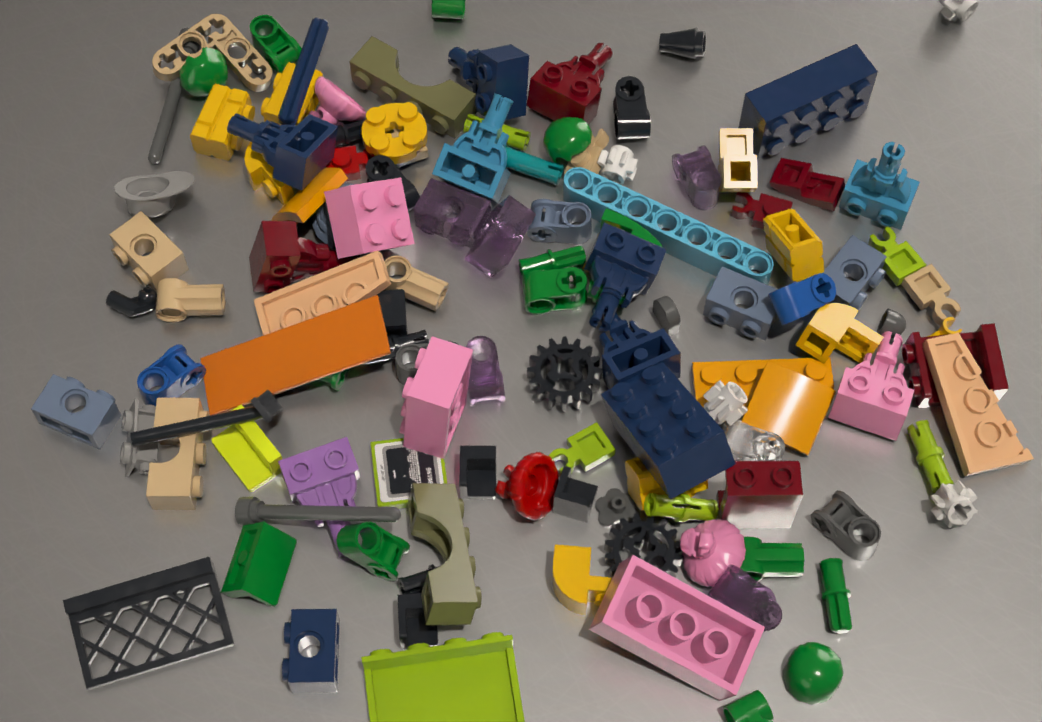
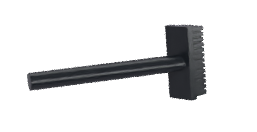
M267 390L259 397H254L250 400L254 406L130 433V437L134 447L264 419L270 423L274 420L273 417L284 409L273 394Z

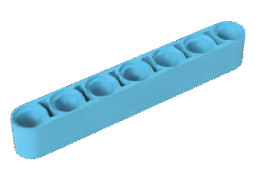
M574 167L565 173L563 201L584 203L591 210L592 219L601 222L603 213L607 208L628 217L648 230L662 244V247L667 249L666 253L716 277L721 267H725L769 285L774 263L772 257L765 251L586 168ZM637 214L641 217H634L632 215ZM661 228H668L671 231H664ZM691 242H698L701 245H694ZM720 256H728L732 259H724ZM751 270H758L762 273L757 274L752 272Z

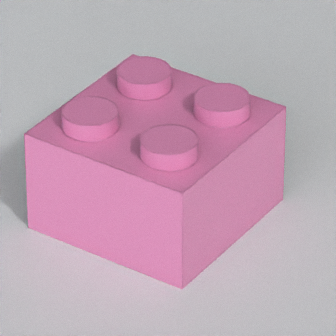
M401 177L349 185L324 192L338 259L415 244Z

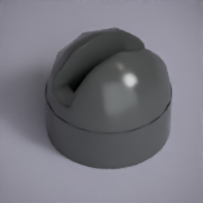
M888 308L880 320L877 333L882 335V333L890 331L892 332L891 338H894L896 333L901 335L906 329V320L903 315Z

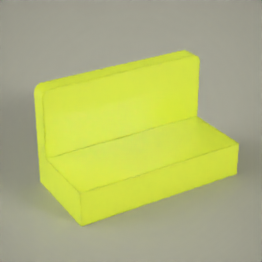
M241 404L233 410L242 409L244 407ZM255 421L231 425L211 440L213 446L249 492H254L281 473L278 461L282 460V455Z

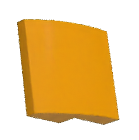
M341 168L322 169L271 220L296 221V225L299 222L304 223L326 201L324 192L339 188L348 177Z
M767 361L747 407L748 411L744 414L740 425L742 428L774 440L779 445L809 456L836 391L800 373Z

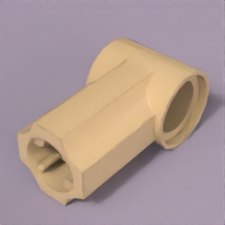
M396 255L386 258L384 262L391 285L384 290L403 289L405 291V298L434 311L440 308L445 299L449 283L411 267L410 262L405 257ZM393 275H401V276H403V277L400 278V279H393V278H391V276H393Z
M177 278L160 280L158 283L155 316L162 321L174 323L183 321L186 316L223 315L226 305L224 285H188L187 282Z

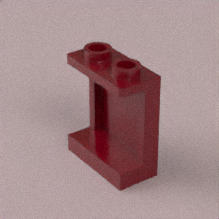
M995 323L981 324L976 332L959 333L981 369L980 376L989 390L993 389L1000 400L1009 387ZM912 332L902 346L903 361L905 365L909 364L911 373L908 387L914 390L912 397L916 399L917 408L941 406L922 343L926 339L945 335L921 337L920 332Z
M735 461L736 464L725 470V490H718L716 495L719 509L718 519L727 520L738 529L791 528L803 497L799 461Z

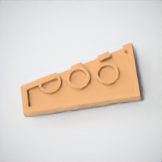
M377 250L254 299L262 334L266 335L345 307L351 303L373 297L389 287L391 282L383 255Z
M954 333L926 339L922 343L923 350L964 477L1033 460L1034 458L1029 449H1024L1017 438L1016 433L1018 431L1011 419L1007 421L997 404L999 399L993 389L989 390L981 378L980 374L982 371L960 334Z

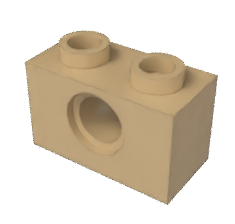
M142 211L109 234L114 248L111 249L114 257L123 266L128 263L134 269L132 273L143 287L149 285L156 293L160 280L179 278L189 270L183 252ZM152 252L149 255L142 256L145 253Z

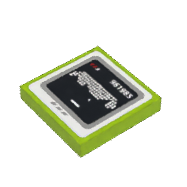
M404 438L370 442L378 507L407 508L413 483L447 484L444 459L403 447Z

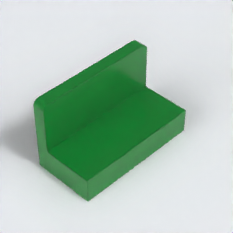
M266 522L244 525L221 593L231 598L250 596L268 606H276L297 540Z

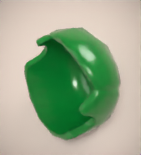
M208 47L202 48V53L199 57L187 56L186 62L179 70L181 86L189 94L197 97L208 96L214 84L225 86L228 81L225 56L219 50Z
M562 117L551 122L544 133L543 145L548 158L553 163H557V157H561L568 162L571 161L573 156L582 153L591 144L592 131L587 122L577 117Z
M806 642L796 647L783 669L786 689L797 700L811 705L831 699L839 688L844 674L841 658L830 647L817 642Z

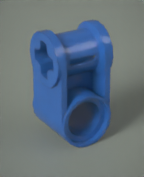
M819 273L798 283L796 281L773 291L768 296L783 326L833 301L836 296V286L831 277L827 274Z
M174 345L162 357L139 374L137 384L144 404L156 406L157 398L180 397L202 380L206 373V368L201 363H195L187 355V350L183 345ZM155 386H162L157 391H149Z

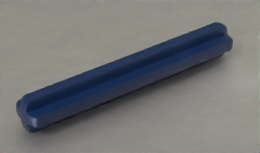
M315 17L311 21L278 114L281 125H296L329 30L328 21Z

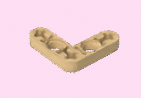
M211 14L158 50L152 59L155 76L163 81H173L179 77V70L186 62L187 56L199 57L202 53V48L208 47L219 50L225 56L227 66L250 90L262 92L271 85L272 68L232 22L222 14ZM211 26L215 28L222 27V34H219L217 31L211 34ZM188 41H195L200 44L201 50L195 54H190L183 49V45ZM234 46H239L246 51V55L241 59H234L229 55L228 51ZM164 60L166 63L173 61V69L168 67L161 68V61ZM252 69L257 74L263 72V80L258 77L252 79Z

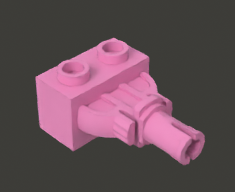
M886 331L881 335L884 338L878 346L872 365H870L872 353H867L863 361L853 369L845 368L828 418L896 441L906 419L914 390L907 388V383L903 376L904 364L899 363L896 373L893 372L903 339L896 333L890 345L892 332Z

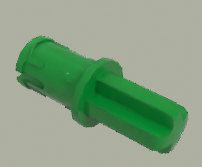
M575 246L556 252L547 249L544 254L519 259L520 273L523 276L525 273L533 270L563 269L584 264L586 262L585 250L583 246Z
M840 558L822 560L819 563L824 587L821 598L823 601H826L830 629L835 633L851 631L852 621L848 602L851 591L846 589L843 560Z

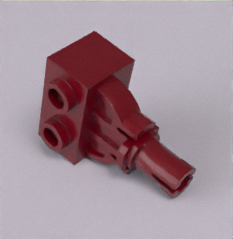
M599 42L588 55H581L579 61L578 56H574L570 61L561 62L556 65L546 61L530 78L526 106L554 121L562 117H577L583 119L589 125L597 116L602 91L600 83L605 77L602 67L612 58V49L608 45L603 48L604 43Z
M261 221L249 256L253 292L272 293L289 286L290 282L300 281L357 259L360 255L338 259L337 252L329 250L328 244H316L312 240L298 237L296 221Z

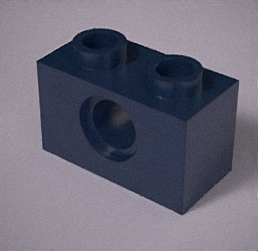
M291 609V622H285L284 643L285 645H290L289 658H283L282 679L283 681H288L292 693H338L340 618L337 609ZM309 645L320 647L319 652L313 657L301 655L304 648Z

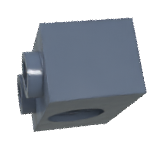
M852 235L823 272L832 278L836 286V296L828 304L840 303L859 310L868 297L866 291L869 287L876 288L884 278L886 271L882 268L887 256ZM846 277L854 278L856 281H850Z
M721 267L707 295L703 315L709 317L716 324H726L738 329L747 337L766 341L778 316L768 294L778 289ZM737 304H744V305H746V306L749 307V308H747V309H742V308H739V307L736 306V305H737Z
M54 374L31 408L39 424L98 450L102 448L121 417V413L115 403L116 400L109 393L103 390L94 392L85 388L83 383L73 377L64 379ZM85 406L81 411L72 413L75 408Z

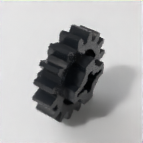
M563 336L561 344H556L551 338L549 339V348L546 349L538 345L537 356L530 355L529 357L530 367L527 368V379H531L529 380V390H537L536 400L538 402L547 398L548 408L550 409L556 403L561 404L562 411L567 410L569 403H573L574 407L579 409L582 398L585 401L591 402L592 391L599 392V380L602 379V368H599L600 357H591L592 347L590 345L584 349L580 348L581 340L578 338L573 344H568L566 336ZM543 367L546 368L547 373L545 380L542 378L541 375ZM584 367L586 368L588 374L586 380L583 379L582 369Z
M638 513L634 514L632 523H629L624 518L620 519V530L612 527L609 533V537L612 540H605L604 550L609 552L604 556V564L613 565L610 568V577L614 576L619 563L632 555L641 558L639 555L640 550L643 549V544L647 543L646 550L648 552L647 556L644 557V561L676 578L679 571L676 566H682L684 557L678 554L682 551L680 541H674L677 537V529L667 531L665 529L667 520L662 519L657 524L653 522V516H647L646 521H641ZM657 538H659L663 542V544L659 543Z

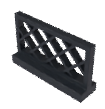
M210 557L63 600L65 613L70 620L87 690L235 645L217 581L216 570ZM210 584L213 598L206 611L188 602L196 588ZM186 592L183 599L176 596V594ZM166 597L180 603L169 622L152 613L159 599ZM150 602L147 609L139 606ZM215 605L219 618L211 614ZM185 606L203 615L192 634L174 625ZM129 608L143 613L132 633L115 624L122 611ZM113 614L110 620L103 618V616ZM149 617L166 626L156 645L138 636ZM209 618L221 625L224 639L207 643L197 636ZM97 619L106 624L96 644L83 638L80 623ZM112 628L130 637L119 656L101 648ZM172 629L189 638L182 652L173 655L161 649ZM135 640L153 649L146 662L137 666L124 660ZM194 642L202 645L191 649ZM85 644L93 648L89 656ZM98 652L116 660L108 675L93 679L90 665ZM158 653H160V654L166 656V657H163V658L154 660L155 657H156V655H157ZM121 664L129 667L117 672Z

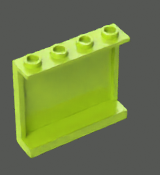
M492 632L483 635L482 639L467 641L465 638H452L445 641L444 645L429 647V644L418 643L410 645L405 651L392 652L390 649H378L370 652V656L361 657L370 722H525L512 635L504 636L501 632Z

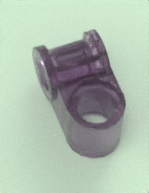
M702 145L697 148V151L682 156L679 153L672 155L675 175L682 183L692 205L700 210L714 208L719 201L722 178L712 161L708 148Z
M486 336L473 337L466 345L467 348L473 349L468 387L470 406H476V403L480 401L496 399L499 402H505L503 376L499 368L495 342ZM480 353L489 356L488 359L483 361L476 360L473 357Z
M728 565L708 593L709 597L764 626V631L775 629L782 620V610L776 602L774 592L735 565Z

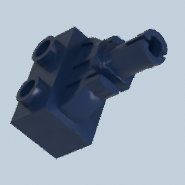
M512 44L481 51L473 49L468 53L460 47H454L450 50L448 57L451 59H448V63L459 69L462 79L466 80V84L472 87L473 92L476 94L475 105L478 113L484 117L486 116L493 100V95L496 93L503 98L506 97L514 101L505 120L526 116L529 55Z
M236 113L231 117L227 126L228 133L252 142L251 149L262 154L264 160L274 167V179L299 190H303L334 158L338 126L311 114H308L296 126L279 125L268 120L259 124Z
M604 222L584 267L585 270L591 272L594 282L591 294L596 296L600 286L602 285L603 287L597 299L594 312L589 319V324L596 329L602 316L603 320L599 330L608 331L611 328L613 317L623 295L622 308H627L630 305L631 299L641 293L646 296L658 274L667 249Z
M615 312L611 328L599 336L600 344L604 349L602 355L603 381L608 389L662 361L677 378H680L681 352L663 328L651 333L639 328L633 320L629 321L628 327V322L622 320ZM603 316L601 317L600 321L598 322L600 325H601V323H602Z

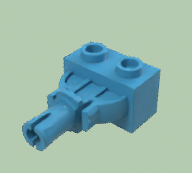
M494 93L484 120L480 123L473 120L469 131L461 135L453 146L444 143L432 174L443 181L499 203L511 174L506 169L507 151L505 145L509 135L502 132V126L514 101Z
M888 142L883 146L878 166H875L877 158L874 157L868 163L856 160L844 188L839 208L847 210L853 215H861L877 221L883 226L901 230L920 181L908 178V172L905 168L902 169L901 174H897L901 160L905 155V149L902 145L898 144L894 153L892 151L895 142Z

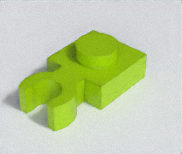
M885 227L882 234L886 241H880L874 234L870 235L868 245L887 256L882 269L886 271V274L896 286L902 284L905 277L926 267L927 264L907 241L898 245L895 241L896 234L890 227Z
M596 422L568 437L567 446L569 449H555L549 456L554 462L558 460L565 461L567 463L566 466L571 467L572 474L574 467L579 464L586 472L615 456L616 449ZM563 467L558 470L559 477L561 476Z

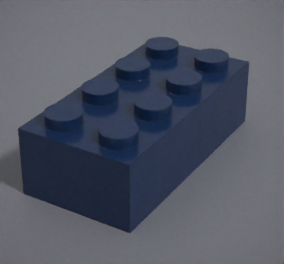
M857 44L852 45L745 93L738 128H753V154L757 155V159L767 155H776L784 147L795 142L802 143L819 131L830 130L843 120L850 117L857 118L862 115L867 109L878 71Z
M663 361L646 368L642 373L624 382L617 383L611 389L601 394L613 426L670 499L736 464L724 430Z

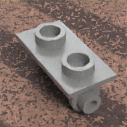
M135 398L130 410H124L121 428L122 431L127 432V440L121 446L120 463L125 464V477H129L133 468L139 469L141 474L148 475L149 463H158V442L134 447L132 445L131 432L154 428L156 406L144 405L142 408H138L139 398Z

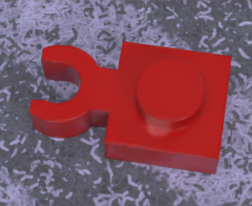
M355 145L335 148L334 158L326 165V168H341L348 177L346 181L361 179L360 171L366 170L368 160L375 155L371 152V156L366 149L363 152L357 153Z

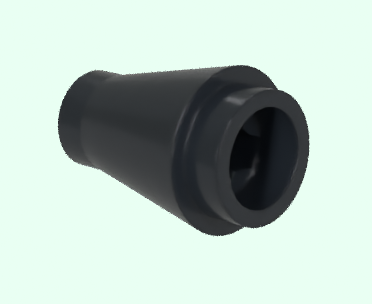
M698 28L660 34V52H667L695 60L697 56L704 57L705 31H698Z

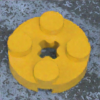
M410 102L388 103L379 107H372L367 111L366 119L362 125L363 144L371 156V152L375 156H387L393 160L394 164L408 162L415 158L417 151L422 146L424 148L427 143L426 121L423 115L418 112L417 107ZM392 129L401 130L398 134L399 137L396 138L387 132Z

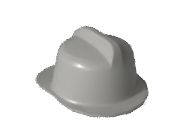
M186 171L132 176L117 182L114 190L115 194L126 200L129 214L132 217L142 211L148 218H155L170 212L174 207L176 195L191 187L195 179L193 174Z

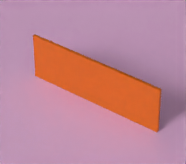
M378 295L200 358L201 364L206 368L203 378L209 414L223 413L235 409L241 404L243 406L252 403L250 400L254 397H259L267 390L275 395L391 354Z

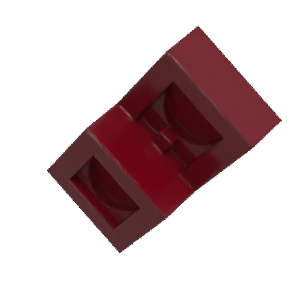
M786 158L780 159L769 182L772 188L789 197L831 211H835L845 188L844 178L813 172L811 163Z

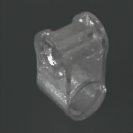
M739 420L732 426L725 421L722 429L725 432L735 461H783L782 456L785 452V443L779 435L750 426Z

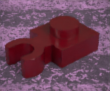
M737 192L735 202L741 203L745 207L733 205L730 216L739 220L748 217L752 218L751 227L764 230L763 219L766 216L791 209L793 202L761 193L758 201L754 200L746 192Z

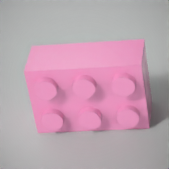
M433 336L427 349L420 348L414 368L418 369L414 378H407L402 392V398H405L402 406L401 416L404 418L399 433L404 434L403 447L442 459L445 458L466 406L473 349Z

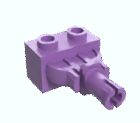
M347 437L278 461L292 503L298 502L299 505L345 506L344 503H347L348 506H356L354 498L357 492V480L360 479V473ZM315 520L318 528L324 526L323 520ZM326 520L338 551V557H345L339 551L336 539L341 528L351 525L350 521Z

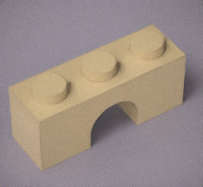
M157 398L154 427L209 416V411H204L200 398ZM203 432L159 441L160 445H176L180 449L178 454L170 461L149 463L146 497L153 510H196L197 497H202L203 477L199 476L200 464H205L207 457L206 444L202 443Z

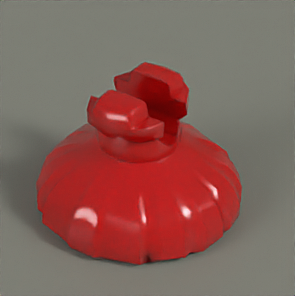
M536 452L524 456L516 466L507 465L503 473L508 480L506 482L498 480L495 488L496 493L502 499H511L515 510L522 517L536 521L550 513L559 482V473L553 459L541 452Z

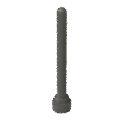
M190 28L181 29L179 36ZM188 41L183 45V49L187 53L195 54L201 50V46L195 41ZM179 77L170 83L148 154V160L152 164L160 162L183 89Z
M240 497L235 506V518L240 526L263 522L265 519L397 522L401 518V512L396 507L268 505L257 497Z

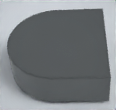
M668 296L654 300L652 311L661 327L665 329L669 336L677 334L681 320L673 300Z

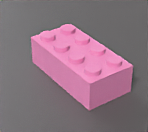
M635 555L619 563L589 628L594 633L719 701L737 695L765 629L759 623Z

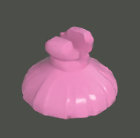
M319 76L317 78L315 93L320 106L317 108V111H311L309 114L334 125L339 120L357 122L366 117L364 108L337 85L325 77Z
M706 520L695 528L692 527L682 533L680 539V548L684 556V570L692 581L701 586L716 587L727 583L733 578L734 574L739 572L745 559L744 536L740 534V530L734 524L727 520Z

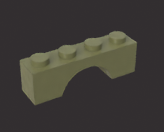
M373 36L349 61L352 81L359 88L370 90L386 103H413L417 107L418 112L423 115L426 123L431 125L438 133H445L455 139L463 130L468 114L475 115L477 113L475 105L476 94L450 79L434 86H419L406 81L399 74L398 50Z
M413 483L406 506L411 535L431 543L438 549L444 559L443 565L428 571L421 593L426 625H471L475 610L481 607L482 594L480 587L475 586L474 583L476 564L474 556H469L468 552L470 532L468 527L463 526V499L458 498L455 484Z

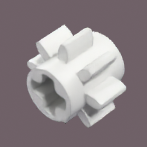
M939 0V3L944 6L939 12L949 21L956 22L958 18L961 21H965L975 12L979 3L976 0Z
M614 145L610 148L609 152L601 150L597 163L602 166L600 169L601 176L623 185L625 179L633 181L637 171L638 159L633 158L634 154L629 148L622 145Z
M719 380L703 395L708 400L704 404V409L717 424H723L727 421L732 426L748 411L743 406L747 402V396L743 389L734 382H728L724 385Z
M957 480L955 485H945L942 483L935 495L930 497L937 505L933 507L931 512L937 520H943L948 528H951L954 524L966 525L973 517V514L978 512L972 504L978 497L971 488L966 489L959 480Z

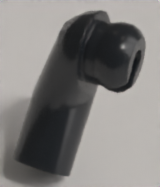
M145 287L138 292V296L129 298L113 290L106 298V305L127 316L134 317L153 311L156 307L157 293L154 289Z

